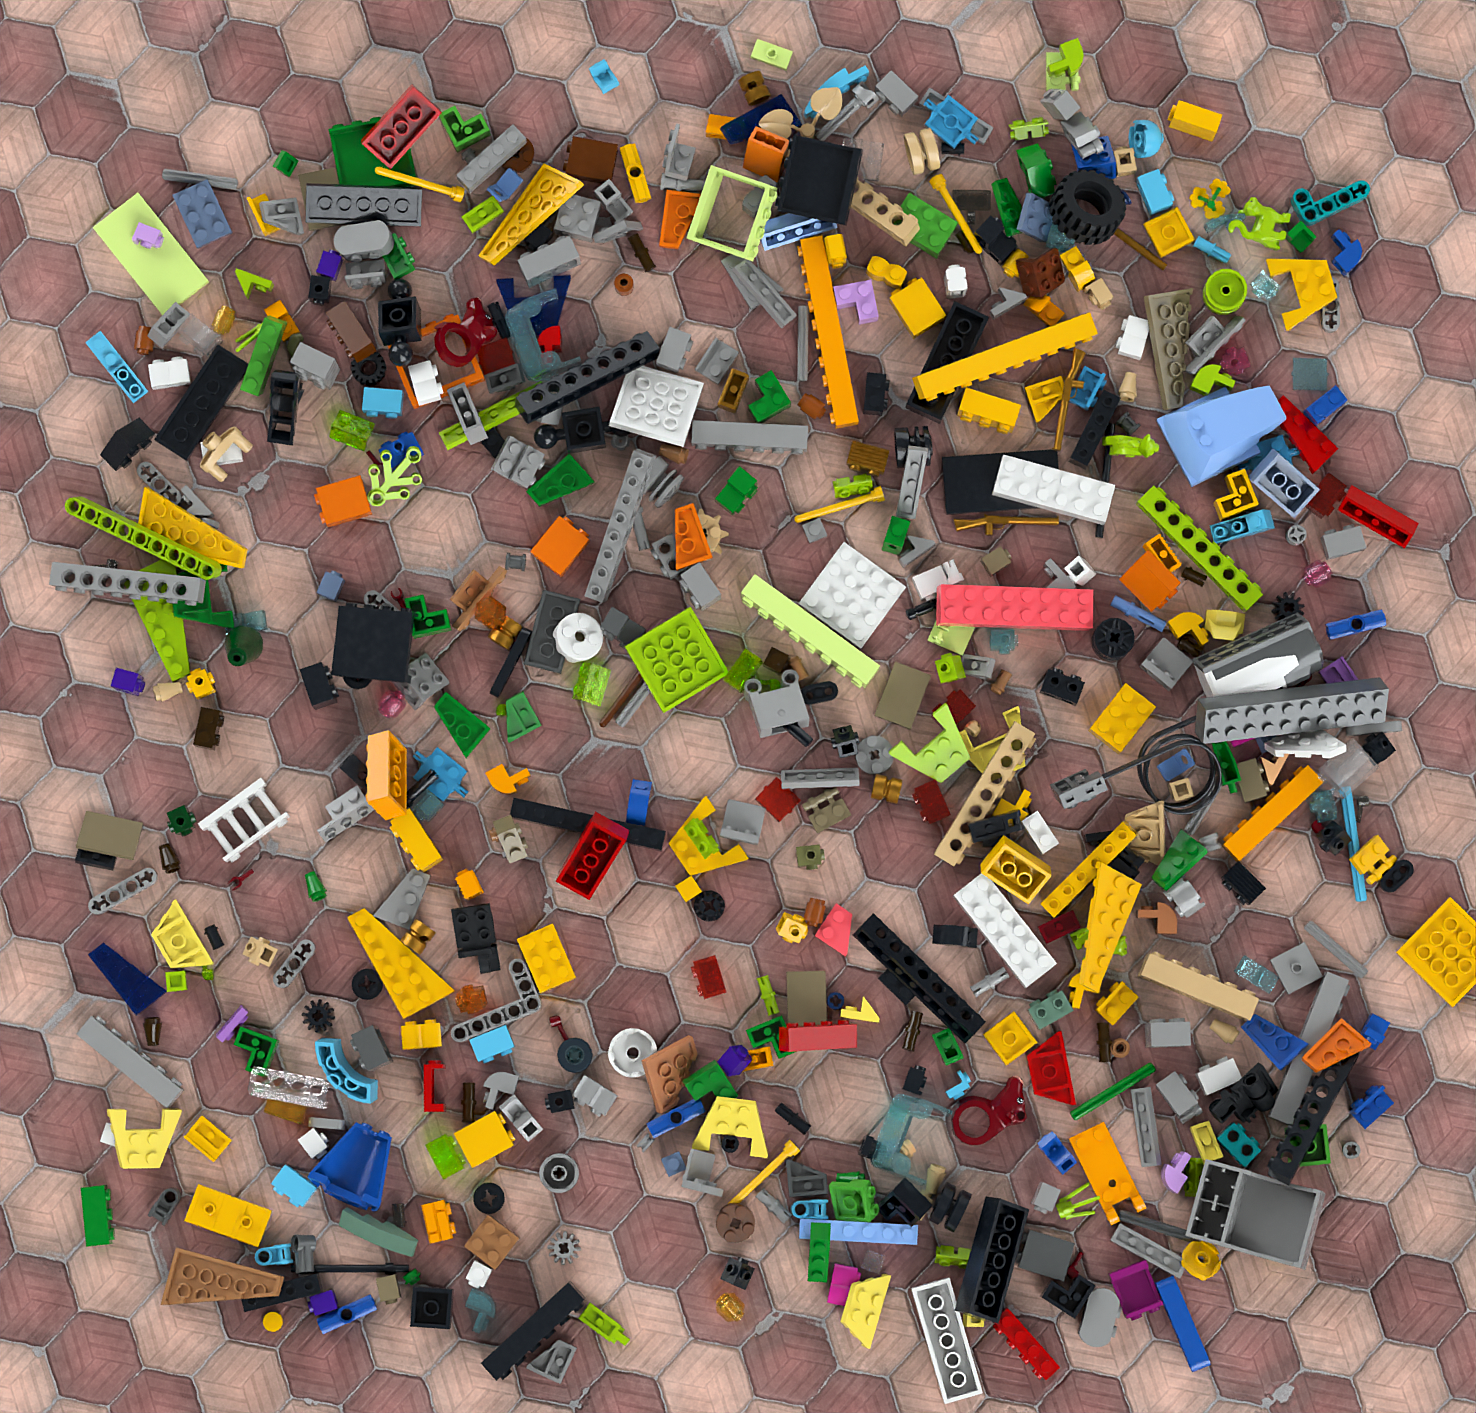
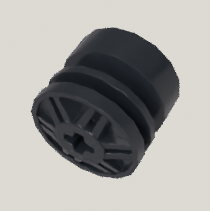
M915 426L914 434L911 436L907 427L894 428L897 468L905 467L908 445L928 448L925 466H930L933 451L932 438L928 431V426H922V435H919L918 426Z
M1109 618L1103 621L1095 629L1091 638L1095 654L1100 659L1108 662L1123 659L1130 652L1135 642L1132 627L1126 621L1119 618ZM1111 635L1113 637L1116 635L1118 636V639L1116 640L1117 643L1115 641L1111 642L1109 640L1111 638Z

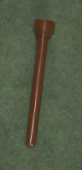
M638 671L599 722L600 727L604 728L607 726L640 682L642 677Z

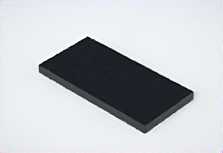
M1048 449L942 457L946 515L1040 509L992 495L1003 455L1059 470L1057 451Z

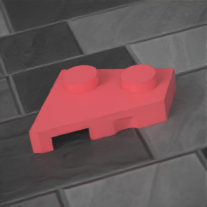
M836 903L814 936L846 957L852 914Z

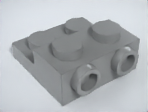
M507 436L490 470L522 488H528L536 480L534 474L537 469L540 470L545 463L543 457L545 454L512 436Z

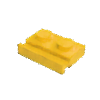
M203 1115L184 1136L187 1141L212 1162H215L232 1142L231 1138Z

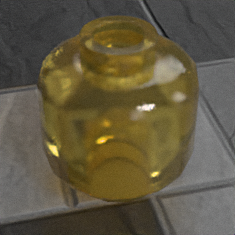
M724 1293L717 1299L716 1312L725 1321H739L743 1317L745 1305L736 1294Z

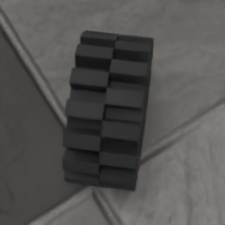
M374 352L358 363L355 359L351 362L352 374L356 381L362 385H377L376 383L381 382L382 378L386 375V363L378 352ZM366 361H372L376 364V370L371 375H366L361 370L362 364Z

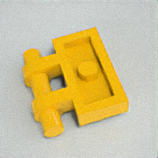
M1375 835L1349 861L1360 875L1366 872L1370 875L1366 881L1372 885L1375 881H1379L1382 878V874L1385 871L1390 870L1394 866L1397 858L1394 855H1391L1389 858L1385 856L1389 849L1379 835ZM1379 861L1381 865L1375 869L1373 865Z

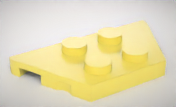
M176 899L173 900L171 907L151 934L170 968L213 965L214 962Z
M882 1274L881 1277H871L863 1282L851 1283L840 1322L846 1328H849L850 1333L858 1338L862 1343L861 1345L865 1348L870 1349L891 1275Z

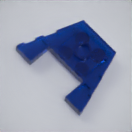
M571 275L554 276V296L515 298L514 278L496 279L517 336L540 335L545 329L558 326L571 282Z

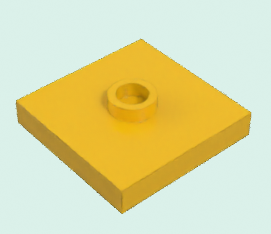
M1178 207L1143 224L1160 258L1195 241Z
M1014 1011L982 1034L1006 1066L1038 1043Z

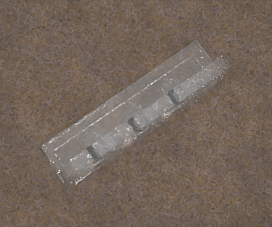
M254 1066L247 1088L251 1096L326 1109L328 1103L326 1093L330 1082L328 1080ZM257 1073L265 1074L268 1078L262 1083L255 1082ZM282 1077L287 1083L282 1086H275L273 1081ZM297 1081H303L305 1086L297 1090L293 1088L292 1084ZM316 1084L323 1085L321 1094L313 1093L310 1088Z

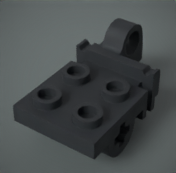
M490 903L451 909L457 948H463L458 950V958L478 956L481 974L501 970L497 944L491 945V943L496 942Z
M1258 1062L1230 1088L1232 1093L1225 1089L1219 1093L1222 1098L1214 1100L1209 1105V1110L1221 1124L1233 1113L1243 1123L1246 1121L1250 1123L1252 1122L1250 1117L1256 1118L1254 1113L1257 1110L1265 1112L1274 1106L1275 1099L1273 1095L1278 1091V1088L1264 1066Z

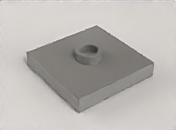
M1305 942L1270 959L1287 994L1323 977Z

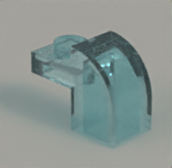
M473 1287L465 1307L479 1312L472 1331L480 1334L481 1330H486L489 1319H486L487 1315L495 1318L496 1304L488 1293Z

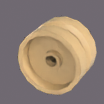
M931 128L920 130L919 140L914 132L904 134L906 154L913 175L924 172V161L930 171L940 169L938 147Z

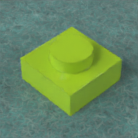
M185 970L165 972L167 992L188 990Z

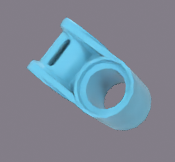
M828 1199L795 1201L791 1205V1213L800 1219H828L826 1215ZM798 1204L805 1206V1212L802 1215H797L795 1212V1207Z
M291 1243L259 1249L255 1253L256 1262L262 1266L294 1263L291 1259ZM261 1251L269 1253L270 1257L267 1262L260 1261L259 1254Z

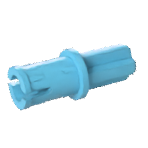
M1198 236L1193 247L1208 254V257L1212 256L1223 263H1227L1231 256L1230 253L1217 247L1216 243L1212 244L1201 236Z

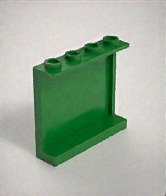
M373 117L367 122H362L361 120L353 121L351 125L346 126L337 124L328 129L340 185L416 186L375 173L376 167L389 168L362 145L361 140L381 117ZM411 148L389 170L416 177Z

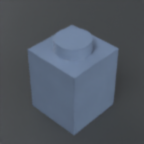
M333 570L331 573L325 572L317 594L336 602L345 583V580L341 578L342 574Z
M679 1151L661 1159L668 1177L686 1170V1165Z

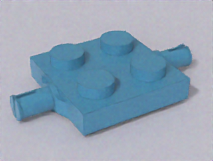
M949 95L938 105H935L929 99L925 101L923 105L932 111L930 118L924 124L926 128H931L935 135L953 149L965 138L974 145L979 138L971 133L972 126L978 120L974 114Z
M1283 435L1258 442L1257 446L1261 453L1249 459L1247 463L1237 466L1239 471L1242 469L1253 471L1273 448L1292 464V456L1299 455L1300 452L1297 447L1289 449Z
M437 747L427 758L418 751L413 755V758L421 763L420 769L413 778L419 781L430 769H433L437 773L435 775L439 776V779L427 789L443 802L454 791L463 798L466 796L465 794L469 793L460 785L462 778L468 771Z

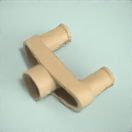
M237 427L228 429L220 437L215 432H212L202 443L208 450L200 463V468L206 473L209 472L219 482L224 481L228 474L216 462L232 443L245 453L249 452L253 447V444L242 435V432Z

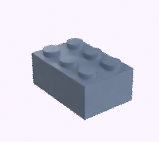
M208 179L173 194V198L198 249L233 233Z
M1274 448L1248 476L1252 483L1293 518L1300 513L1320 490Z

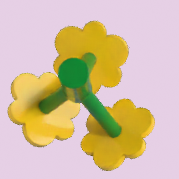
M1216 178L1209 185L1213 195L1212 198H1209L1208 194H1206L1205 188L1195 187L1193 194L1189 196L1193 208H1202L1204 206L1205 217L1207 219L1214 218L1215 220L1219 219L1220 215H1223L1226 211L1222 201L1216 202V197L1225 198L1231 192L1226 181Z

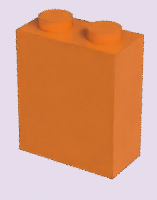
M755 126L748 139L743 168L760 176L767 175L773 181L778 182L785 170L784 162L788 156L789 140Z
M360 475L316 488L317 494H314L315 501L322 508V512L319 513L322 524L326 523L328 528L373 515Z
M558 516L530 551L531 555L559 577L565 574L590 543V540L587 538L589 535L581 528L579 530L572 526L574 523L566 516L564 518Z
M1149 550L1119 579L1151 612L1157 607L1161 609L1168 602L1166 598L1171 599L1178 592L1176 587L1181 583Z

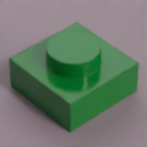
M281 150L272 167L283 175L290 177L299 161L286 151Z

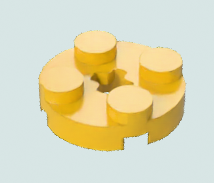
M1192 1241L1183 1250L1181 1265L1191 1275L1204 1281L1219 1271L1221 1259L1219 1260V1252L1214 1245L1203 1241ZM1202 1256L1205 1263L1200 1262L1198 1258Z

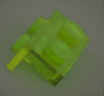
M339 410L331 425L329 437L337 442H342L355 449L365 451L367 442L375 428V423Z
M583 662L578 672L577 684L573 688L572 699L601 707L611 669L594 663Z

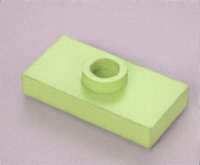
M757 39L751 58L787 70L793 51Z

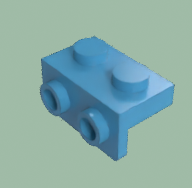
M1084 366L1077 379L1078 381H1084L1083 389L1077 388L1076 396L1070 399L1069 402L1088 411L1089 407L1093 408L1098 399L1095 396L1098 389L1102 391L1107 382L1104 379L1106 374H1100ZM1076 388L1072 389L1070 397L1075 395Z

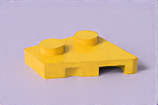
M1062 376L1024 388L1036 423L1040 422L1062 400L1064 387Z

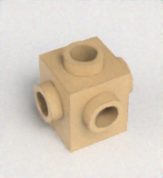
M250 937L243 955L249 957L248 961L257 966L262 963L270 967L278 949L270 946V941L259 937L257 940Z

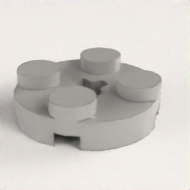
M869 736L858 744L859 754L855 755L858 767L863 772L875 775L883 773L890 768L894 757L889 754L892 746L885 738ZM877 750L880 758L871 760L869 752Z

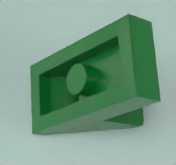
M949 1028L932 1035L942 1061L946 1066L964 1058Z

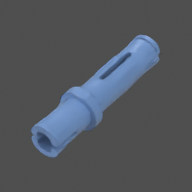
M1117 595L1114 596L1110 606L1124 612L1125 616L1128 617L1130 615L1160 632L1163 631L1167 621L1139 608L1134 602L1130 603Z

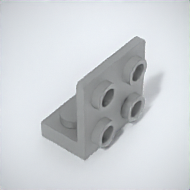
M676 124L675 130L670 131L668 141L671 142L666 144L664 152L666 156L664 157L662 167L666 168L664 176L687 181L696 148L678 143L680 124Z
M384 259L345 263L347 274L345 281L348 287H352V289H362L366 285L381 287L382 284L386 283Z
M1162 638L1139 667L1170 691L1193 661L1166 638Z
M426 653L409 664L408 675L412 676L411 684L392 682L414 710L421 707L427 698L449 684V680Z
M729 799L720 837L758 845L766 808Z
M691 1149L687 1158V1166L682 1178L681 1187L722 1197L724 1189L716 1188V1183L709 1182L715 1155Z

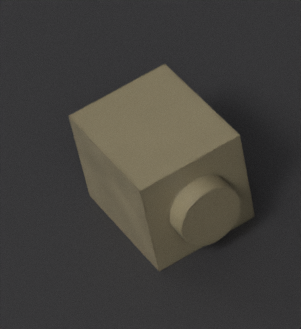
M1000 546L981 558L980 562L989 576L992 577L1009 566L1012 557L1007 549L1003 550Z
M397 1274L376 1278L380 1301H385L386 1305L398 1302L397 1298L401 1297Z

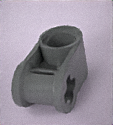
M174 1187L164 1190L152 1206L148 1216H153L165 1226L181 1200V1192ZM169 1191L173 1192L176 1196L174 1202H170L167 1199Z

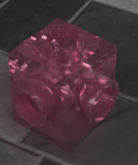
M1244 346L1238 349L1236 347L1226 349L1225 354L1222 355L1223 360H1220L1223 370H1227L1229 375L1232 373L1234 376L1245 372L1244 369L1251 367ZM1236 359L1238 362L1233 363L1232 360Z

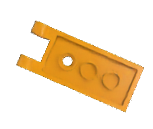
M1104 1122L1068 1139L1095 1195L1100 1196L1098 1201L1111 1226L1120 1222L1112 1205L1130 1197L1137 1213L1146 1209V1205ZM1112 1179L1116 1182L1114 1187H1110L1108 1184Z

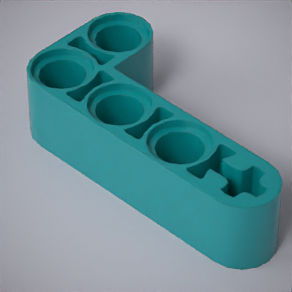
M1360 180L1316 202L1313 201L1308 190L1300 188L1291 197V205L1299 220L1306 226H1311L1363 201L1370 192V186L1366 181ZM1357 189L1364 190L1363 193L1358 192L1353 197V194L1357 191ZM1302 195L1305 198V202H1298L1296 196ZM1339 196H1345L1348 202H1340ZM1322 204H1328L1331 210H1323ZM1305 212H1311L1314 219H1307Z

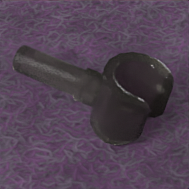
M107 559L106 565L90 566L117 569L118 561Z
M1368 796L1357 798V823L1361 822L1363 807L1369 806Z

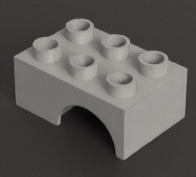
M1206 1159L1185 1236L1306 1270L1326 1193L1321 1190L1291 1183L1288 1186L1277 1179Z

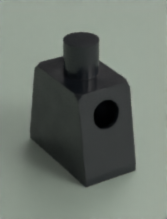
M351 753L340 764L339 768L361 788L364 786L367 788L366 777L368 769L363 762ZM361 771L366 774V777L362 780L358 777V773Z

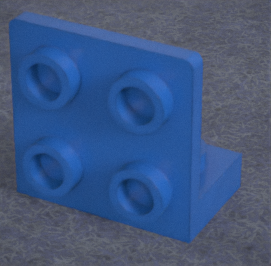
M1108 136L1098 137L1104 147V151L1098 154L1094 153L1083 160L1078 150L1071 144L1077 164V172L1079 170H1086V172L1094 170L1098 174H1105V177L1108 179L1116 178V160Z
M1372 1085L1365 1091L1366 1096L1363 1099L1358 1098L1350 1105L1352 1109L1348 1112L1364 1129L1394 1104L1383 1091L1385 1089L1383 1085Z

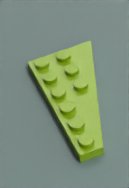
M163 559L139 570L142 572L177 575L176 566ZM130 580L124 583L126 589L130 587ZM148 582L143 584V591L149 588ZM167 584L161 587L162 593L167 591ZM141 597L140 600L132 599L172 682L174 683L190 675L184 619L174 617L173 604L167 603L166 599H159V602L148 601V597Z

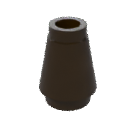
M167 843L159 846L162 870H165L166 874L178 871L181 862L170 844Z
M160 1017L144 1018L143 1027L147 1046L159 1045L162 1028Z

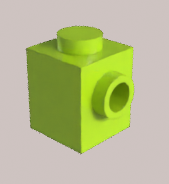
M952 653L941 655L940 660L935 661L941 683H950L966 677L960 655L953 656Z

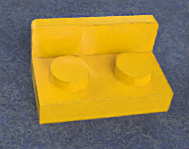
M1123 981L1120 983L1115 982L1109 989L1111 993L1106 998L1102 996L1096 1003L1098 1007L1095 1011L1112 1026L1139 998Z

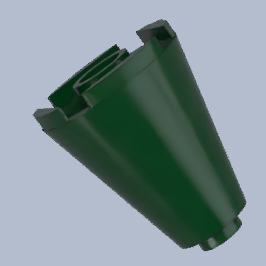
M244 625L237 626L227 634L225 650L228 661L233 666H242L255 661L261 655L263 639L255 628Z

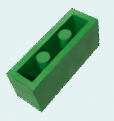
M107 1185L81 1188L86 1247L113 1244L112 1240H115V1230L111 1228L110 1220H113V1210L109 1208L111 1190L107 1189Z
M811 1222L808 1282L827 1283L831 1223Z

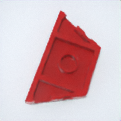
M1058 1031L1026 1056L1034 1095L1062 1103L1076 1105L1062 1031Z

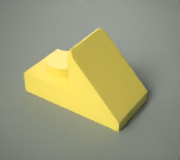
M864 996L862 997L860 1012L857 1011V1007L846 1006L845 1009H841L840 1013L842 1018L879 1023L880 1020Z

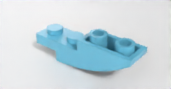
M865 65L848 74L846 68L830 77L819 89L838 87L841 94L851 89L850 86L856 83L858 85L861 81L865 82L867 77H869V70ZM811 99L804 111L805 119L809 117L811 119L815 118L818 113L812 110Z
M101 331L85 342L133 403L148 393L145 386Z

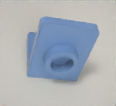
M508 168L498 182L489 186L487 190L501 202L510 198L523 182V179L512 168Z
M1186 748L1157 765V768L1165 781L1168 782L1195 765V762ZM1181 755L1187 758L1188 764L1182 761Z

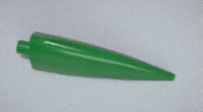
M1227 741L1211 743L1213 752L1221 765V786L1228 785L1230 794L1238 792L1235 782L1241 781V777Z

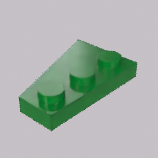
M1007 178L996 180L991 186L1001 220L1004 224L1006 236L1009 237L1023 233L1017 230L1022 206Z
M568 454L529 488L526 493L540 507L592 485L595 481Z
M447 692L434 705L438 715L467 759L491 728Z
M1181 829L1151 878L1158 886L1167 891L1203 858L1208 851Z

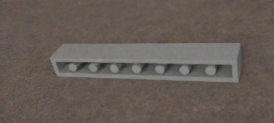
M1328 971L1324 972L1299 1035V1038L1309 1043V1045L1288 1064L1275 1096V1104L1270 1109L1267 1117L1286 1125H1292L1296 1119L1293 1118L1300 1104H1304L1302 1100L1305 1096L1307 1086L1311 1087L1314 1076H1312L1313 1070L1302 1061V1057L1336 1024L1333 1020L1335 1015H1339L1343 1004L1340 1002L1342 997H1346L1350 986L1347 984L1349 980Z

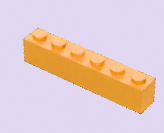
M1309 765L1304 768L1300 766L1293 772L1295 777L1290 781L1286 779L1279 786L1281 790L1278 793L1272 792L1265 799L1267 803L1262 808L1258 805L1251 812L1253 816L1248 821L1244 818L1237 825L1239 829L1234 834L1229 832L1223 838L1225 842L1222 844V847L1236 862L1245 857L1324 782Z

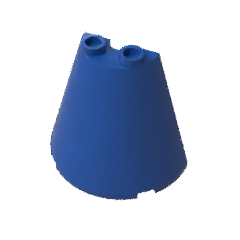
M356 1122L309 1173L308 1179L316 1187H319V1185L323 1186L325 1193L346 1204L363 1210L372 1207V1211H377L381 1205L392 1137L382 1130L379 1133L372 1131L373 1127L369 1124H359Z

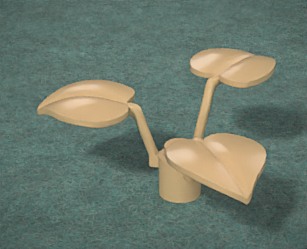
M838 87L822 88L812 95L811 108L818 113L811 124L806 123L801 128L791 125L793 115L787 110L777 109L764 115L759 121V126L785 139L790 137L791 128L800 132V136L813 139L815 136L814 126L820 115L825 120H832L839 114L842 107L841 91Z

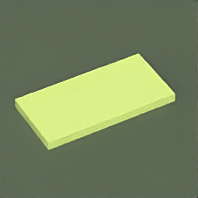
M136 193L93 227L162 315L175 302L179 305L209 283L208 279L139 193ZM139 222L162 232L164 240L160 248L151 247V249L141 246V242L138 245L134 244L132 237Z

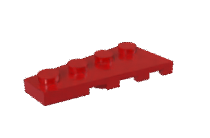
M1283 395L1278 402L1286 415V420L1280 424V427L1287 432L1292 445L1295 444L1300 452L1301 459L1306 461L1310 467L1309 471L1313 475L1339 448Z

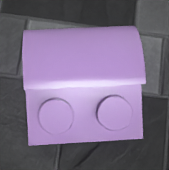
M1186 1152L1176 1153L1170 1162L1173 1164L1172 1166L1169 1164H1163L1162 1182L1172 1193L1178 1194L1188 1178L1181 1173L1191 1158V1155Z

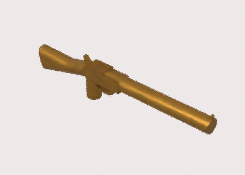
M1077 348L1073 349L1071 369L1067 377L1063 376L1065 382L1054 448H1052L1055 451H1061L1069 400L1076 396L1077 388L1083 389L1084 381L1074 380L1086 354ZM1071 388H1076L1075 395L1070 397Z
M984 513L983 518L975 520L953 519L956 532L985 525L986 536H992L993 530H1001L1004 525L1008 524L1059 525V516L1011 517L988 516ZM993 524H1000L1003 527L993 528Z

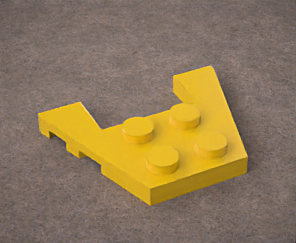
M1266 259L1271 277L1291 272L1301 308L1282 313L1286 331L1291 330L1295 325L1303 322L1307 317L1337 298L1327 260Z
M707 796L701 800L668 843L690 876L749 859L739 844L723 855L719 851L715 854L712 853L707 859H704L684 830V827L692 818L703 820L716 811Z

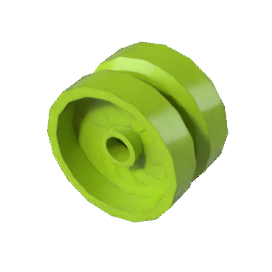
M1221 269L1214 272L1208 278L1203 288L1205 306L1211 312L1218 315H1229L1236 312L1247 295V284L1244 277L1232 269Z

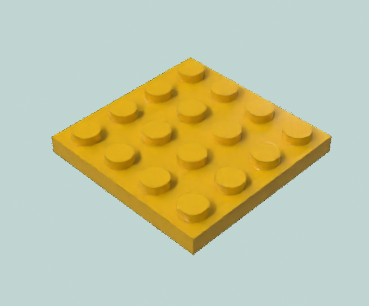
M1449 897L1395 953L1451 1007H1454L1476 984V921Z

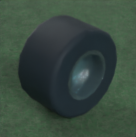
M575 1037L565 1040L560 1045L557 1057L562 1068L568 1072L578 1073L588 1068L592 1062L593 1054L591 1047L586 1041Z

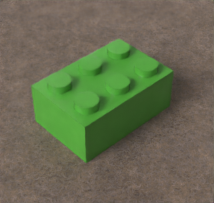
M909 192L900 207L905 214L915 216L920 230L910 243L937 259L956 230L958 222ZM896 220L894 225H900L902 220Z

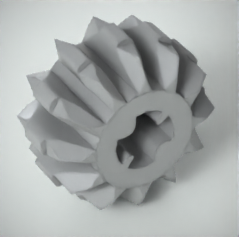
M564 1231L563 1238H561L559 1233H556L558 1241L550 1238V1241L555 1245H548L547 1248L554 1249V1252L549 1253V1256L557 1255L554 1259L555 1263L559 1258H562L561 1265H565V1258H567L571 1264L573 1263L571 1255L576 1259L579 1257L574 1251H581V1248L574 1247V1245L580 1241L579 1239L574 1242L571 1241L575 1236L573 1233L569 1239L567 1238V1231ZM561 1243L563 1245L564 1243L568 1244V1253L566 1251L564 1254L560 1252L561 1248L559 1245Z

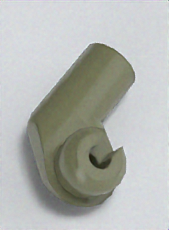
M294 333L290 336L287 350L291 358L299 343L304 340L303 335L300 333Z

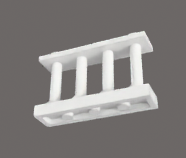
M259 778L198 823L203 831H211L227 852V855L223 857L225 862L231 861L232 863L241 856L239 853L276 826L280 828L288 822L289 814L285 812L281 815L264 792L267 784L262 778ZM254 795L260 798L275 819L267 826L263 824L249 804L250 801L248 799ZM237 807L244 809L259 830L251 838H249L233 816V810ZM222 818L224 820L227 819L243 841L236 849H233L217 827V822Z

